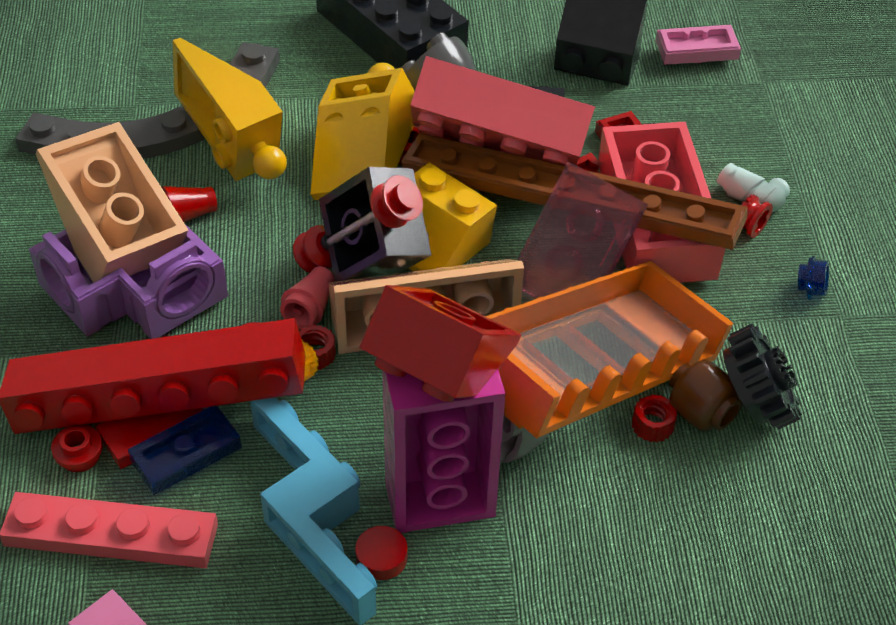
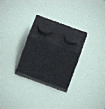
M566 0L556 41L554 70L629 86L640 55L648 0Z

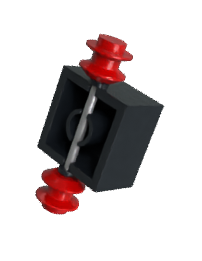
M367 167L319 199L324 226L316 225L309 228L306 232L298 235L293 243L294 258L304 271L310 273L313 268L318 266L327 269L332 267L335 282L400 273L432 256L429 236L422 212L423 199L416 184L414 170L411 168Z

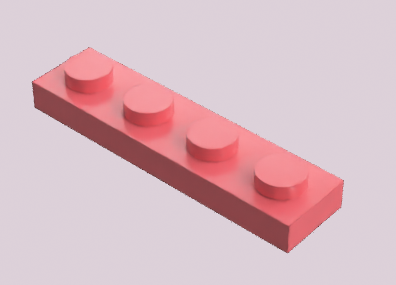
M15 492L0 531V539L3 546L207 569L218 521L216 513Z

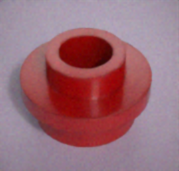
M87 425L70 426L61 430L54 437L51 444V452L55 462L70 472H84L92 468L98 462L103 449L100 434L96 429Z

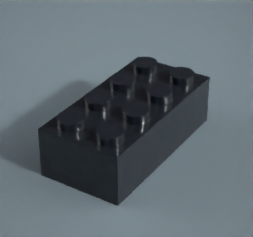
M316 0L317 12L377 63H388L395 69L401 68L410 60L417 61L421 55L428 51L426 46L430 40L442 32L449 38L453 36L460 38L468 48L469 20L443 0Z

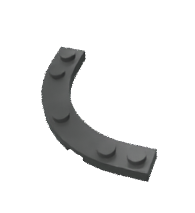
M242 42L230 65L261 81L266 88L280 62L279 48ZM183 106L152 117L120 122L143 159L168 154L205 140V137ZM33 112L15 140L19 151L36 154L39 148L117 122H83Z

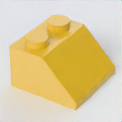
M429 162L415 172L414 175L423 199L422 212L429 236L432 256L408 268L413 272L440 267L460 266L466 263L490 243L497 209L495 203Z

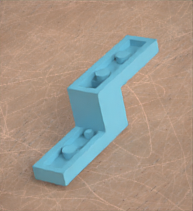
M276 397L251 401L254 427L295 469L260 493L264 522L357 625H362L376 614L375 590L377 585L372 574L363 564L357 563L354 565L346 557L339 539L331 531L360 510L358 488L361 484L359 477L347 462L343 461L340 463L329 452L325 440L317 431L312 430L309 432L300 423L296 411L288 401H279Z

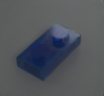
M212 406L127 450L130 461L153 495L236 452L242 448L240 435L218 406Z

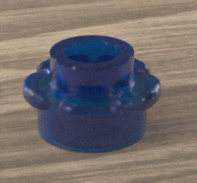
M811 256L808 264L799 265L798 290L806 291L809 300H812L813 296H827L829 261L816 260L815 256Z

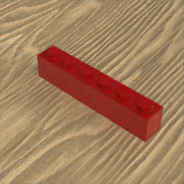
M291 318L9 359L0 387V406L13 433L20 434L303 394L306 354L296 319Z

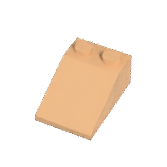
M120 122L37 149V159L73 250L93 283L119 268H122L129 276L149 268L150 262L183 244L189 231Z

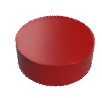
M389 526L369 528L359 536L356 542V563L363 564L372 574L374 580L392 579L399 575L407 564V541L402 533L395 528Z

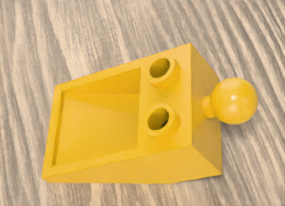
M182 38L173 40L174 94L212 147V154L221 169L226 168L235 181L254 173L268 180L281 176L287 165L286 156L280 149L283 111L261 81Z
M382 62L373 65L366 74L331 79L318 106L310 192L314 200H319L367 167L397 168L414 127L410 105L415 91L403 68L395 69L392 65Z

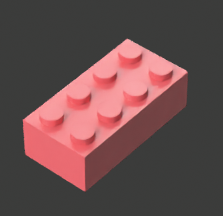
M429 56L425 57L410 105L412 123L414 126L419 127V133L440 138L444 134L457 138L462 143L487 147L497 151L573 168L576 167L595 109V106Z
M686 122L602 128L598 158L600 174L711 198ZM614 222L626 268L652 261L680 283L718 280L725 248Z

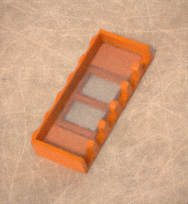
M652 261L627 267L622 271L598 277L595 280L574 287L571 286L565 290L544 297H538L535 300L514 307H508L500 312L485 316L522 334L517 346L498 368L505 390L504 416L519 429L525 428L536 439L670 380L674 372L685 363L691 366L700 360H716L734 324Z

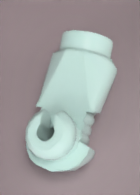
M729 163L724 167L716 181L727 192V196L745 202L747 197L754 194L759 197L760 204L764 202L772 204V212L779 210L785 205L786 197L790 193V187L785 180L773 178L768 183L765 181V178L737 167L733 163Z

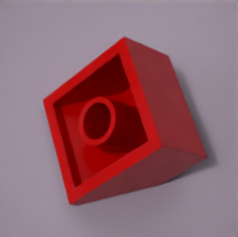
M385 285L359 348L376 356L374 365L381 370L398 377H405L408 373L424 382L421 389L425 393L445 402H453L454 398L477 396L517 346L522 334L431 289Z

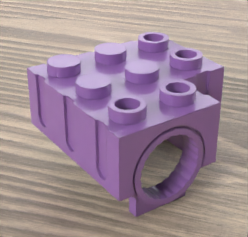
M187 225L186 227L189 231L183 244L150 262L148 269L129 276L122 268H119L94 283L75 254L66 229L55 235L51 231L42 235L43 241L29 248L39 285L87 337L99 331L107 323L114 322L127 314L135 323L138 322L141 325L143 332L150 339L158 338L228 297L223 260Z

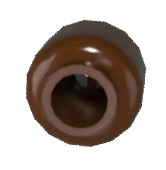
M707 359L700 360L691 366L688 363L681 365L669 381V386L672 387L669 397L670 404L677 410L678 415L699 431L707 432L714 428L718 431L723 430L736 418L742 408L743 403L728 373Z

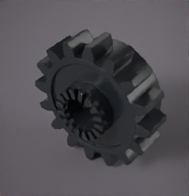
M753 323L731 333V336L728 337L731 347L723 351V359L730 380L749 414L757 423L764 424L769 421L773 428L777 427L778 430L800 420L802 415L798 406L800 402L792 390L798 385L794 371H788L793 368L791 365L786 367L785 364L789 360L787 357L785 358L784 352L778 346L771 348L766 335L762 336L759 327H754Z

